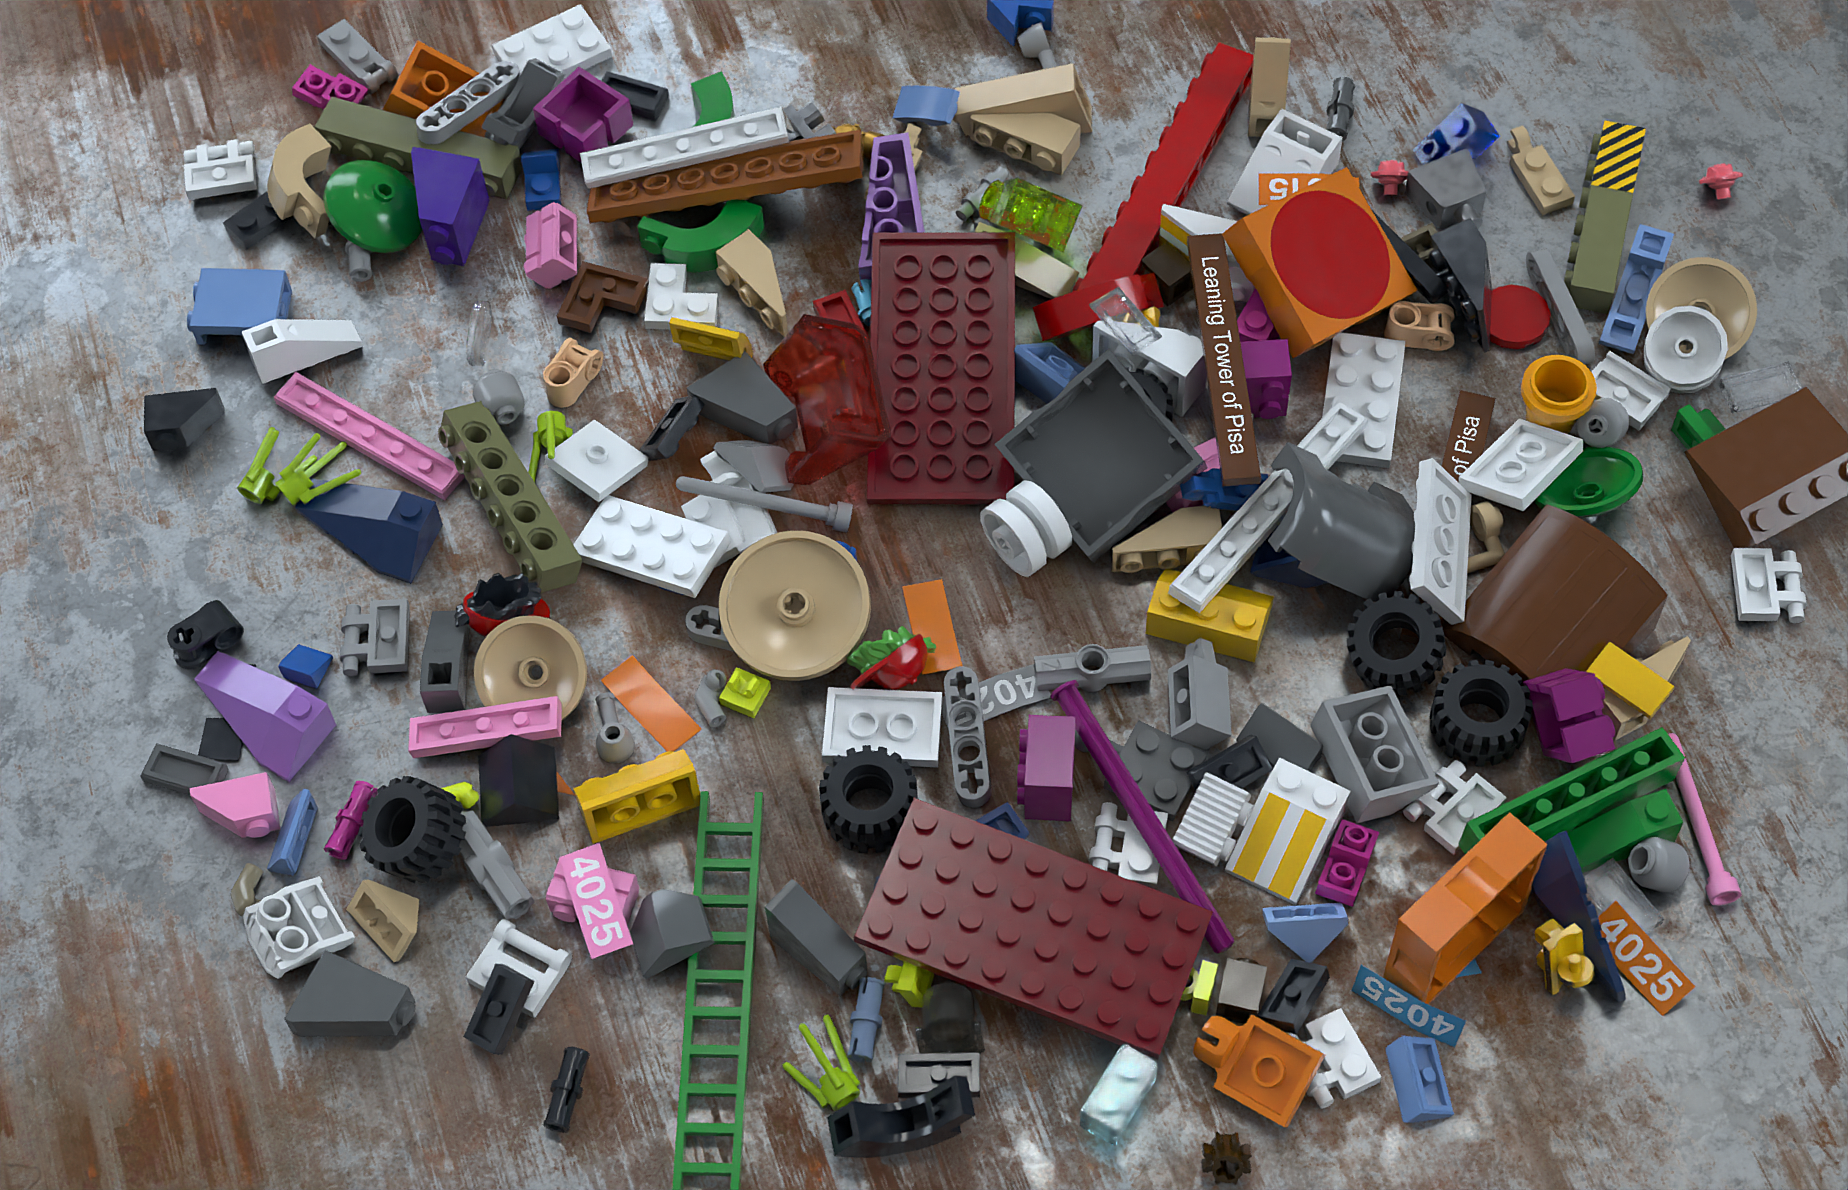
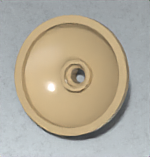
M1709 257L1689 258L1669 267L1655 281L1646 303L1648 330L1662 313L1674 307L1695 306L1709 311L1721 322L1727 334L1728 350L1724 360L1734 355L1744 346L1753 332L1757 318L1756 297L1747 278L1731 264ZM1686 345L1679 346V350L1682 353H1690L1693 350L1692 348L1687 350Z
M520 616L501 623L484 639L475 659L474 681L479 698L485 707L558 696L562 704L563 720L576 708L583 696L587 682V663L578 640L563 625L546 617ZM535 665H539L543 671L539 679L534 678L532 675V668Z

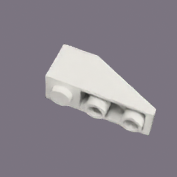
M274 319L242 331L250 357L262 384L363 347L362 341L351 320Z

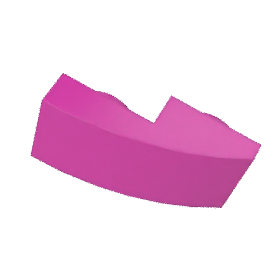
M311 64L292 87L293 96L321 109H325L331 97L360 104L368 93V88L339 73L335 78Z
M1342 819L1331 845L1330 853L1315 894L1353 907L1379 832Z

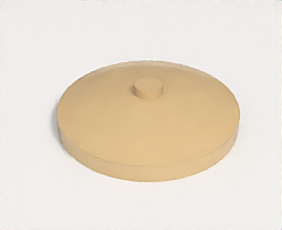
M809 531L779 532L753 543L737 557L729 568L723 580L719 596L721 626L726 639L738 657L752 669L763 675L787 681L816 678L844 663L847 657L861 643L866 633L871 613L868 583L856 559L838 542L824 535Z

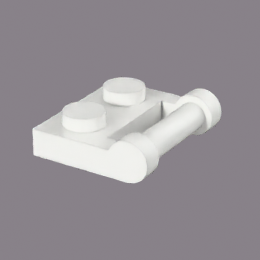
M502 919L494 929L491 940L466 975V979L469 984L484 991L495 963L505 964L535 982L522 1012L535 1018L569 967L572 954L563 949L556 951L516 930L515 924ZM507 944L548 964L549 967L545 974L503 953Z

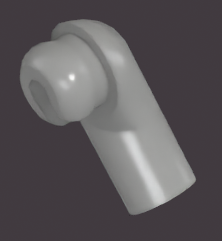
M717 669L709 671L702 678L694 697L698 708L710 727L719 726L726 719L718 702L727 678L722 671Z

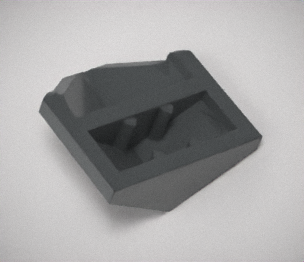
M667 889L652 892L643 899L630 931L643 977L646 979L715 943L701 898L696 895Z

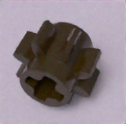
M1216 1132L1211 1144H1202V1154L1204 1156L1201 1160L1203 1173L1212 1172L1215 1184L1218 1185L1220 1182L1236 1185L1243 1173H1251L1250 1160H1248L1252 1157L1250 1144L1241 1145L1237 1132L1232 1135Z

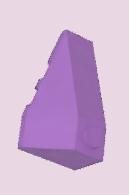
M217 651L194 678L197 685L229 723L259 765L287 782L292 780L336 726L329 706L324 701L297 685Z

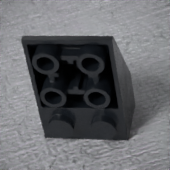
M1471 218L1431 235L1433 251H1430L1429 255L1437 270L1435 273L1440 277L1448 290L1447 294L1450 297L1448 301L1449 305L1454 309V315L1457 318L1462 316L1466 322L1464 323V328L1472 343L1477 341L1484 353L1490 350L1492 281L1486 241Z

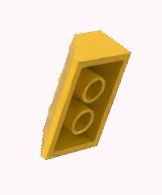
M1165 569L1157 580L1149 604L1146 634L1186 645L1202 638L1212 642L1214 652L1255 663L1274 596L1225 584L1205 608L1198 613L1168 594L1169 586L1182 572Z
M684 749L677 752L668 751L661 753L654 760L640 765H627L621 768L618 773L603 778L595 777L588 779L581 786L574 788L581 814L593 844L700 806V790L696 771Z

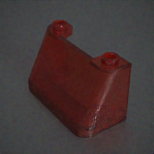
M803 314L764 362L763 366L766 375L783 394L794 397L806 452L795 451L787 457L785 471L788 483L810 485L880 448L890 436V426L870 340L866 332L858 325L850 322Z

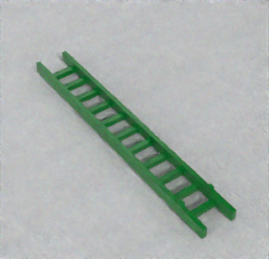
M701 791L693 895L701 898L703 907L748 908L746 932L711 931L714 944L745 945L744 970L698 969L699 952L689 956L672 1190H683L684 1175L731 1176L730 1190H741L760 860L762 853L763 792H755L753 823L709 822V792ZM708 835L752 836L751 859L706 858ZM705 871L750 872L749 895L704 894ZM697 982L743 983L742 1007L696 1006ZM695 1019L741 1020L739 1045L693 1044ZM692 1058H738L737 1084L690 1083ZM689 1096L736 1097L735 1122H688ZM687 1136H733L732 1163L685 1162Z

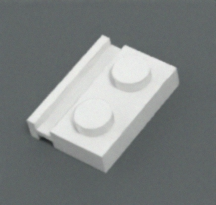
M1611 351L1607 353L1606 358L1602 362L1600 361L1592 371L1597 386L1594 401L1601 398H1611L1621 403L1629 416V425L1637 430L1644 426L1663 400L1668 398L1671 390L1668 386Z

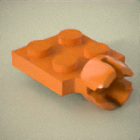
M1251 1014L1243 1026H1238L1221 1016H1212L1201 1030L1220 1041L1216 1045L1209 1040L1197 1037L1193 1054L1197 1059L1215 1068L1217 1071V1080L1213 1087L1277 1124L1288 1128L1326 1054Z

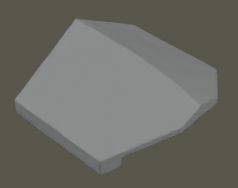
M749 440L717 442L713 448L759 492L791 490L794 485L793 461L785 448Z

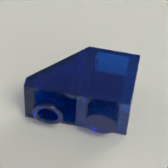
M1461 102L1412 150L1422 165L1466 148L1470 152L1472 159L1475 160L1500 135L1483 111Z

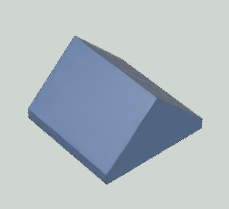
M1051 342L1019 344L1014 349L1015 381L1046 404L1054 400L1068 382L1085 369L1084 366Z

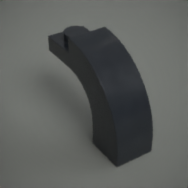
M954 1075L930 1091L905 1101L885 1104L852 1101L827 1117L834 1156L871 1158L927 1148L960 1134V1124L974 1117L975 1110L968 1077Z

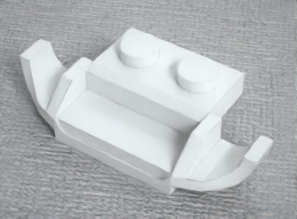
M713 451L700 459L702 465L712 478L711 482L759 492L717 451ZM699 495L681 506L686 519L729 533L732 541L715 567L739 553L741 554L760 539L777 533L766 508Z

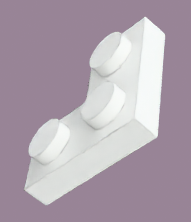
M651 263L644 319L646 329H670L669 321L671 317L716 327L719 304L718 294L685 293L686 264Z

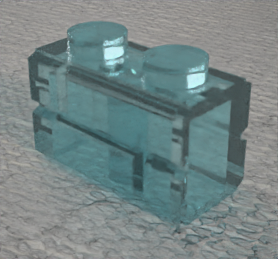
M1122 1044L1082 1107L1080 1126L1107 1143L1116 1146L1145 1099V1093L1150 1091L1156 1081L1158 1063L1130 1046Z

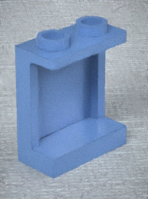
M202 268L199 282H195L193 286V299L195 302L193 311H189L187 315L188 330L193 332L197 344L205 345L207 334L242 335V331L271 320L287 319L292 288L285 270Z

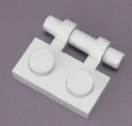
M238 139L229 140L226 145L209 147L208 144L197 145V149L184 151L186 162L184 164L185 192L188 199L256 190L255 161L252 154H255L253 141L239 142Z
M1772 548L1733 549L1731 563L1739 621H1777L1780 615V608L1788 611L1789 621L1792 623H1800L1805 620L1803 609L1807 606L1806 596L1804 592H1801L1799 581L1803 577L1802 567L1797 562L1794 551H1784L1780 554L1781 561H1773ZM1776 579L1784 582L1785 591H1777Z
M1454 760L1447 768L1442 767L1435 773L1439 785L1411 802L1403 811L1405 817L1412 822H1415L1422 814L1430 816L1431 818L1425 823L1424 831L1453 855L1460 849L1458 843L1466 823L1505 804L1507 798L1477 773L1467 783L1463 781L1460 776L1466 771V768L1458 760ZM1445 791L1451 792L1454 796L1444 805L1437 801Z
M1109 802L1103 803L1101 814L1095 820L1094 830L1097 832L1095 847H1092L1090 850L1089 862L1092 866L1107 871V868L1119 870L1118 876L1156 890L1160 864L1130 816L1128 815L1127 821L1118 820L1116 818L1117 805ZM1154 811L1166 830L1168 813ZM1112 837L1124 838L1122 853L1111 850Z
M1341 1008L1305 1025L1304 1032L1309 1041L1304 1043L1326 1054L1322 1063L1327 1072L1318 1073L1317 1071L1306 1092L1309 1097L1313 1096L1321 1109L1334 1102L1328 1090L1336 1086L1345 1100L1380 1083L1381 1075ZM1287 1033V1034H1289V1035H1291V1036H1293V1037H1295L1296 1039L1299 1040V1038H1298L1297 1035L1291 1034V1033Z

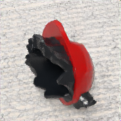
M496 573L487 582L481 579L478 580L475 591L467 594L463 603L456 606L457 612L454 615L455 627L468 624L479 635L487 637L494 628L512 618L541 616L550 619V608L541 599L540 593L542 589L537 587V582H529L528 577L524 576L523 573L505 578L502 574Z

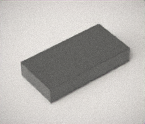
M156 743L140 777L143 782L190 795V788L222 782L229 769L226 763Z

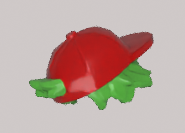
M903 626L899 627L898 633L890 629L883 631L882 640L874 642L864 641L857 650L847 657V664L856 667L862 674L850 685L852 690L860 688L871 680L888 690H899L908 684L913 685L925 668L928 653L935 652L936 644L931 642L930 637L923 638L921 634H911Z

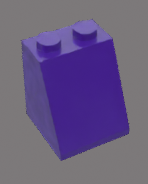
M413 147L411 157L419 219L431 260L444 265L465 266L490 202L479 158Z

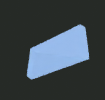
M1342 903L1263 908V917L1268 930L1304 961L1309 963L1348 925V916Z

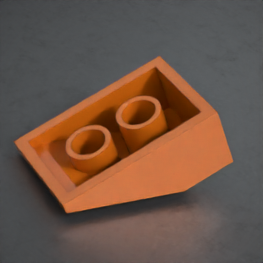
M417 41L382 110L417 119L420 114L480 73ZM477 92V93H474L473 95H475V96H485V95H488L489 93H487V92ZM503 100L459 131L484 137L486 130L481 127L487 115L497 112ZM456 108L450 110L449 112L460 113L463 112L464 109Z

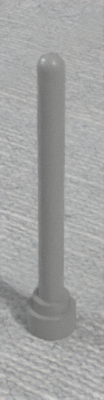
M681 476L676 480V487L680 491L826 521V525L832 526V530L847 533L853 508V504L838 501L837 504L830 503L828 507Z

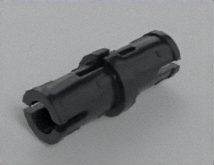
M570 1046L564 1049L558 1077L551 1083L550 1091L553 1094L546 1119L543 1122V1126L551 1131L566 1133L570 1129L569 1125L576 1100L580 1099L583 1093V1087L580 1085L587 1060L590 1057L589 1052Z

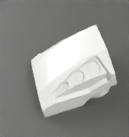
M320 876L284 887L275 894L267 896L260 902L245 908L243 919L248 940L265 971L277 979L281 978L287 971L320 958L325 950L332 953L354 942V934L352 931H347L323 890V881Z

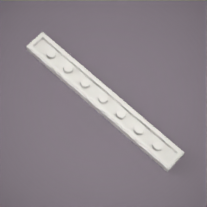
M1337 401L1297 446L1316 454L1324 468L1328 470L1367 427L1368 418ZM1274 470L1169 586V595L1198 613L1205 608L1283 520L1293 496L1294 484L1289 470Z

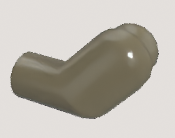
M246 863L231 889L230 896L235 911L240 916L244 915L246 907L261 901L255 898L253 890L261 878L263 870L251 863Z

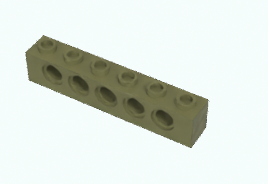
M481 401L444 410L441 427L438 428L439 440L442 446L448 448L453 456L457 471L466 477L473 497L477 501L480 500L486 510L490 525L497 528L503 538L506 551L510 555L513 554L519 564L520 572L528 577L529 582H537V587L542 589L541 593L576 583L582 558L490 410L485 408Z

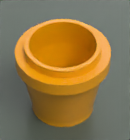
M1548 355L1531 363L1526 369L1521 383V395L1526 404V421L1565 434L1569 433L1576 423V419L1589 411L1595 399L1597 390L1596 380L1589 368L1579 360L1565 355Z

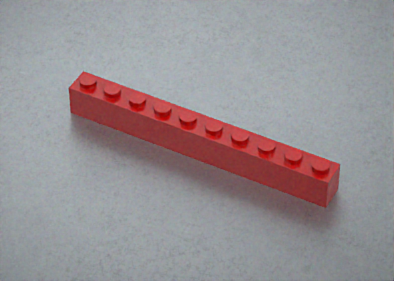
M1218 42L1212 54H1206L1201 65L1200 76L1198 78L1193 77L1185 102L1180 101L1173 115L1172 125L1164 127L1159 139L1160 146L1157 151L1152 150L1148 155L1144 174L1142 176L1138 175L1135 178L1128 202L1123 200L1116 215V223L1113 227L1108 226L1105 230L1100 251L1092 253L1087 265L1088 272L1084 279L1080 277L1077 279L1072 292L1106 281L1135 274L1141 276L1145 273L1146 269L1142 266V259L1159 247L1162 206L1167 204L1179 208L1182 207L1251 83L1253 54Z

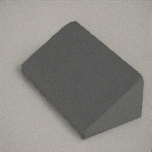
M1263 703L1256 708L1236 738V741L1239 742L1249 735L1257 736L1270 765L1275 767L1278 759L1282 758L1310 771L1321 758L1323 744Z

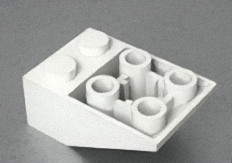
M1281 109L1262 135L1231 193L1227 205L1247 215L1267 206L1259 205V173L1331 174L1339 163L1342 137Z

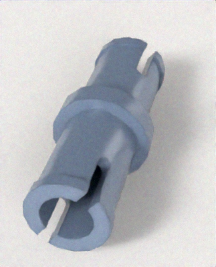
M863 977L859 981L860 987L856 1011L851 1012L850 1017L853 1029L847 1058L861 1063H865L866 1058V1062L870 1063L873 1061L876 1030L882 1024V1017L879 1015L885 982L877 978L868 977L866 979Z

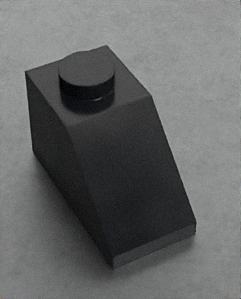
M217 388L145 395L144 434L152 451H172L176 448L189 447L224 414V405Z

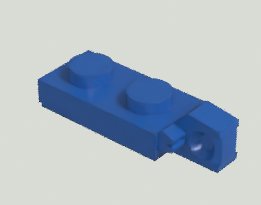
M1212 468L1207 472H1201L1197 476H1192L1190 480L1180 485L1183 499L1192 501L1203 499V504L1206 507L1211 506V508L1238 511L1269 476L1268 474H1261L1260 484L1222 486L1220 469Z

